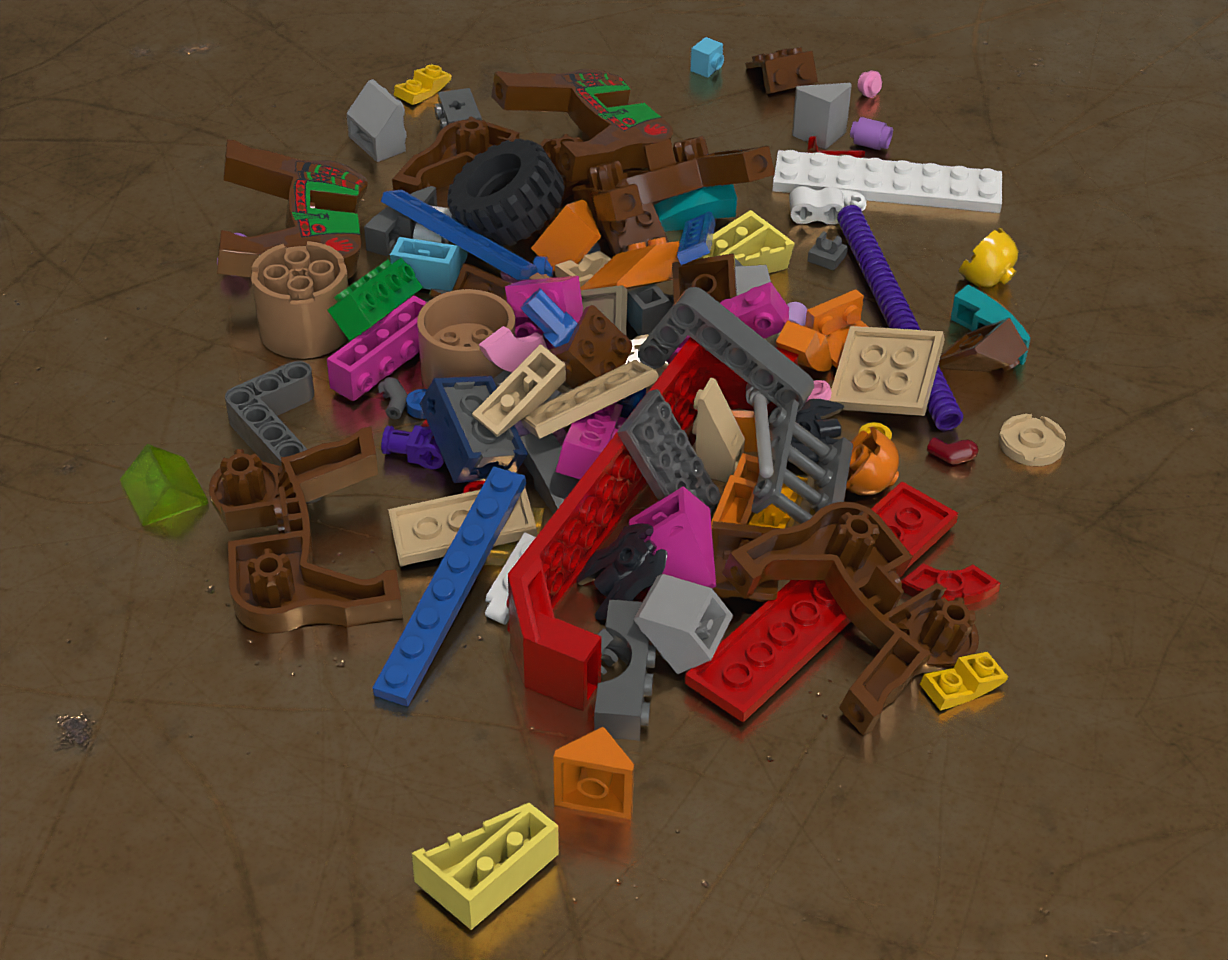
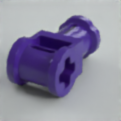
M415 425L412 432L396 430L393 426L385 427L381 442L382 454L389 455L391 452L407 455L408 462L420 464L428 469H437L443 465L444 458L436 440L433 438L430 426Z

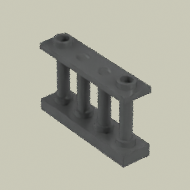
M793 399L783 408H776L769 417L774 472L769 478L762 477L759 472L758 481L753 490L754 500L751 511L758 514L770 504H773L799 524H802L811 519L821 508L832 503L844 502L853 444L845 437L833 445L824 444L795 422L799 403ZM792 436L819 456V465L791 445ZM787 460L814 479V489L786 469ZM783 484L810 503V514L781 493Z

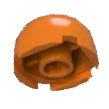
M869 427L871 431L869 434L863 430L851 441L853 449L846 490L860 496H871L885 488L892 487L899 476L897 471L899 453L895 444L874 427Z

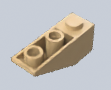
M710 378L704 390H698L694 400V409L698 410V415L692 429V433L696 435L693 449L702 460L709 477L727 483L729 476L734 475L741 455L744 453L745 438L716 379Z

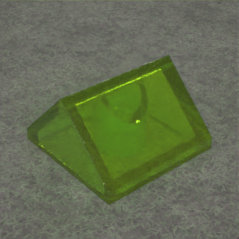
M150 444L144 447L120 478L121 485L143 526L209 504L208 498L185 457Z

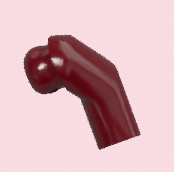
M934 437L927 446V452L952 465L970 461L979 452L977 444L968 439L947 444Z

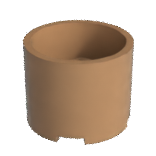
M308 241L306 246L285 248L284 244H280L268 249L255 260L252 265L251 281L259 335L262 343L270 351L289 358H314L333 352L348 340L327 310L337 303L334 297L348 287L344 258L337 250L328 245Z
M463 289L438 295L422 307L418 315L417 325L423 389H428L434 378L492 376L494 378L504 371V369L490 362L479 347L481 342L502 326L511 330L516 337L514 311L504 299L486 291Z

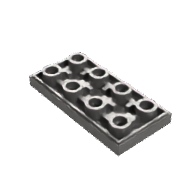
M658 389L648 391L618 430V435L658 501L684 486L710 508L711 514L721 499L718 487L712 482L702 460L695 453L688 441L687 434L681 429L672 413L670 405L664 400Z

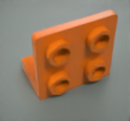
M857 289L810 308L806 312L805 327L826 335L832 365L838 368L850 326L869 327L861 321L864 295Z

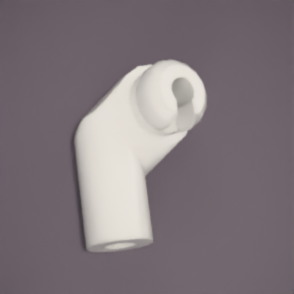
M840 189L843 193L845 207L856 205L862 211L866 208V199L862 194L857 191Z

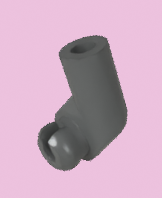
M388 377L379 383L378 392L384 391L382 397H390L391 399L386 409L387 416L392 419H399L406 406L408 394L398 379Z

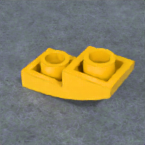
M426 65L425 68L414 70L413 79L395 85L394 96L412 105L420 103L446 86L451 80L452 75L443 71L440 66Z
M988 652L958 657L954 668L924 674L920 686L938 709L944 710L974 700L996 689L1007 681L1008 676Z

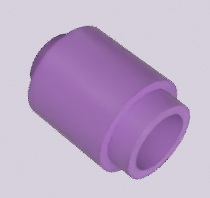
M860 117L858 122H853L850 131V137L854 138V144L876 150H881V148L888 149L893 134V128L887 126V123Z

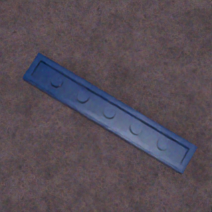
M403 190L386 191L383 193L381 202L516 280L529 279V277L537 273V266Z
M709 211L685 222L677 252L681 265L710 253L716 222L712 212Z

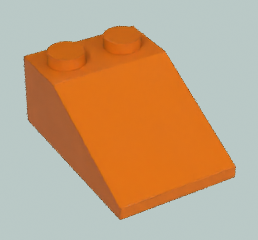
M666 237L648 240L647 247L645 242L627 245L628 251L616 254L580 289L587 290L623 285L626 289H631L653 283L673 280L672 263L679 262L677 257L679 241L667 243Z

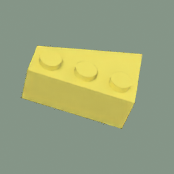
M750 210L715 232L710 253L697 259L734 253L735 258L743 266L767 265L770 274L788 268L795 243Z
M526 803L484 821L483 827L464 836H461L460 833L447 837V843L429 851H425L422 848L412 852L414 882L472 930L559 854L558 825L532 804Z

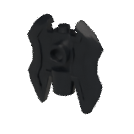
M809 399L805 402L802 409L797 412L795 422L824 444L833 445L840 440L838 438L841 436V425L836 418H827L841 412L844 405L824 399ZM776 406V407L769 413L768 420H769V417H770V415L772 414V412H773L776 408H778V406ZM792 436L791 445L813 462H819L817 454Z
M637 523L625 526L614 542L606 548L595 551L578 576L577 584L582 586L594 580L597 589L606 597L595 613L597 620L607 619L609 599L633 601L642 590L652 586L657 576L663 573L668 552L664 549L654 552L657 549L655 543L652 540H645L647 536L651 537L654 528L652 525Z

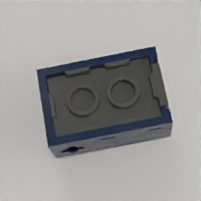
M492 376L434 378L420 402L422 411L454 483L486 481L493 466L516 473L528 455L515 425L497 437L472 416V413L497 389Z

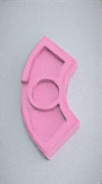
M504 326L479 344L484 356L490 362L509 372H513L540 344L547 349L542 335L535 332L527 337L516 338L511 330Z

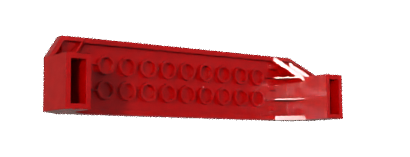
M691 337L649 390L658 389L685 433L697 417L698 410L694 409L696 394L699 389L704 390L710 378L716 379L731 410L741 408L747 411H754V406L750 405L746 399L745 389L748 382ZM774 346L798 365L799 354ZM773 402L767 405L768 416L776 407ZM618 433L613 436L508 573V598L506 606L509 608V623L507 631L510 633V649L524 687L581 711L586 709L597 693L598 683H601L602 636L554 617V612L576 583L589 558L595 551L601 549L648 485Z

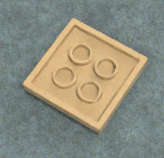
M850 326L831 388L832 394L829 401L843 404V410L925 416L945 341L943 331Z

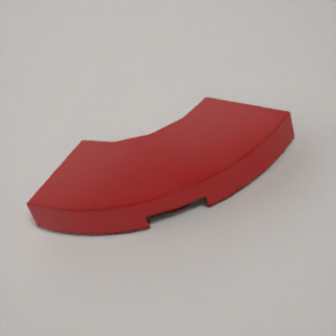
M923 563L901 580L904 593L912 597L938 583L947 588L942 598L945 597L947 601L954 600L955 597H960L964 599V605L980 602L999 592L1001 585L999 581L973 564L962 570L945 571L935 569Z

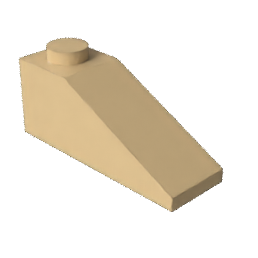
M540 344L472 413V416L494 435L500 436L542 405L566 380V364Z

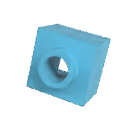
M705 37L691 48L690 71L708 78L722 67L724 63L723 43Z

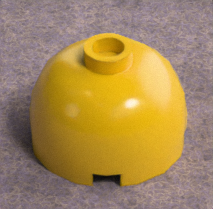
M999 228L998 231H992L972 251L974 254L971 257V263L965 259L959 269V273L975 286L983 288L993 287L999 282L1005 285L1017 272L1013 267L1018 260V249L1012 238Z

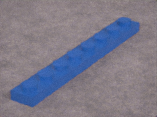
M493 466L372 687L374 696L406 707L409 706L526 486L525 475Z

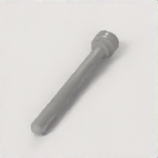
M748 383L745 389L746 399L750 405L754 406L759 472L762 477L769 478L774 472L767 405L771 401Z

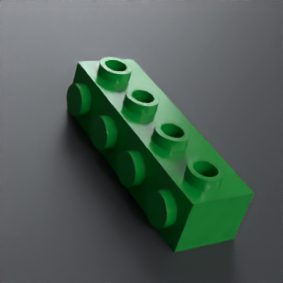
M402 257L393 264L387 259L334 297L337 303L327 310L349 341H351L423 287L415 277L412 267L405 263Z

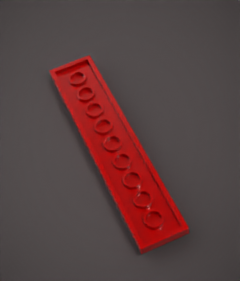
M903 481L871 508L880 516L913 556L907 569L957 523L959 514ZM790 580L778 591L777 599L768 600L718 645L710 661L691 668L685 674V684L744 722L841 632L851 620L837 604L824 580Z

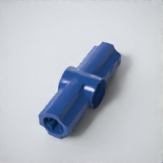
M541 288L534 292L520 307L533 323L544 332L543 335L554 347L568 343L578 324L567 311L564 313Z

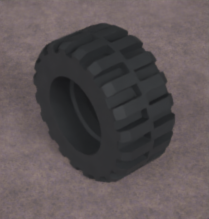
M515 139L513 142L509 140L503 141L500 145H493L487 148L488 150L484 153L477 154L473 161L467 162L462 167L461 173H457L453 179L454 184H451L448 190L447 204L449 211L456 221L502 247L504 245L511 246L517 244L518 240H525L535 230L539 231L545 226L544 223L547 220H551L555 215V209L559 208L562 202L564 185L561 175L543 147L527 139Z

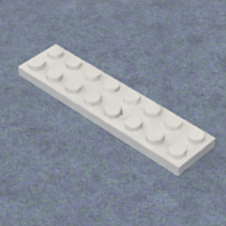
M778 150L773 181L774 192L790 193L793 189L801 186L809 187L812 190L836 187L838 189L857 191L868 201L1000 213L1002 171H995L989 168L973 169L964 166H941L934 163H910L904 160L888 161L879 158H856L850 155L835 156L819 152L803 153L795 150Z

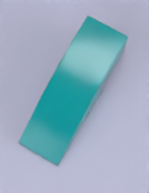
M733 184L702 187L669 197L654 205V208L664 231L683 230L686 221L709 211L712 212L715 219L736 217L737 195Z
M970 285L965 286L954 296L950 320L973 331L1010 317L1025 345L1029 348L1030 336L1024 327L997 301ZM1028 350L1018 358L1022 365L1026 362Z

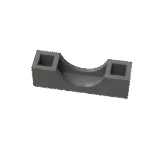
M735 258V267H736V266H743V265ZM655 283L628 291L627 321L639 336L650 335L674 305V295L664 294Z
M609 599L606 630L614 639L605 649L612 650L617 657L626 663L628 668L618 677L598 683L594 712V731L604 726L614 739L640 741L641 725L649 726L650 703L644 702V696H652L653 674L647 673V668H655L656 647L650 645L649 638L642 633L639 626L633 620L643 602Z

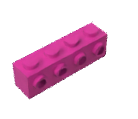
M771 282L759 287H753L743 294L720 302L721 305L764 339L780 333L787 320L789 321V307ZM689 335L667 360L669 364L690 338Z
M412 296L328 357L327 366L330 388L355 401L386 376L391 375L394 370L406 361L412 359L419 352L418 315L427 302Z
M615 402L572 423L563 442L555 472L581 479L625 422L626 418L620 417L623 405Z

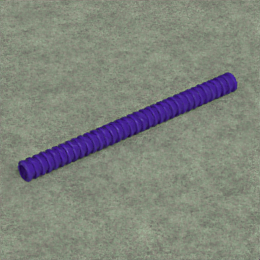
M856 205L843 207L837 215V221L888 327L921 330L861 208ZM938 365L927 408L936 427L939 430L948 431L961 424L963 414Z

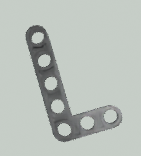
M690 287L682 293L638 350V358L641 363L653 369H659L689 335L776 406L783 408L793 399L799 403L797 412L802 409L814 389L813 379L808 373L708 293L697 287Z
M293 361L232 387L225 393L228 420L231 427L263 462L282 466L281 457L291 456L307 450L277 416L312 400L315 392L311 366L303 361ZM322 496V497H319V498H316V499H314V500H311V501H309V502H306V503H314V502H317V501H319L320 499H322L323 496Z

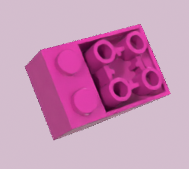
M579 276L522 280L505 286L507 303L512 307L515 315L516 338L527 337L536 332L543 336L547 350L555 348L543 335L544 332L533 323L520 307L534 292L541 288L564 313L567 311L578 323L583 313Z
M684 486L629 519V525L644 523L653 526V534L651 537L647 536L645 540H652L655 543L657 549L654 552L660 549L668 552L666 566L662 574L709 588L716 587L710 508Z

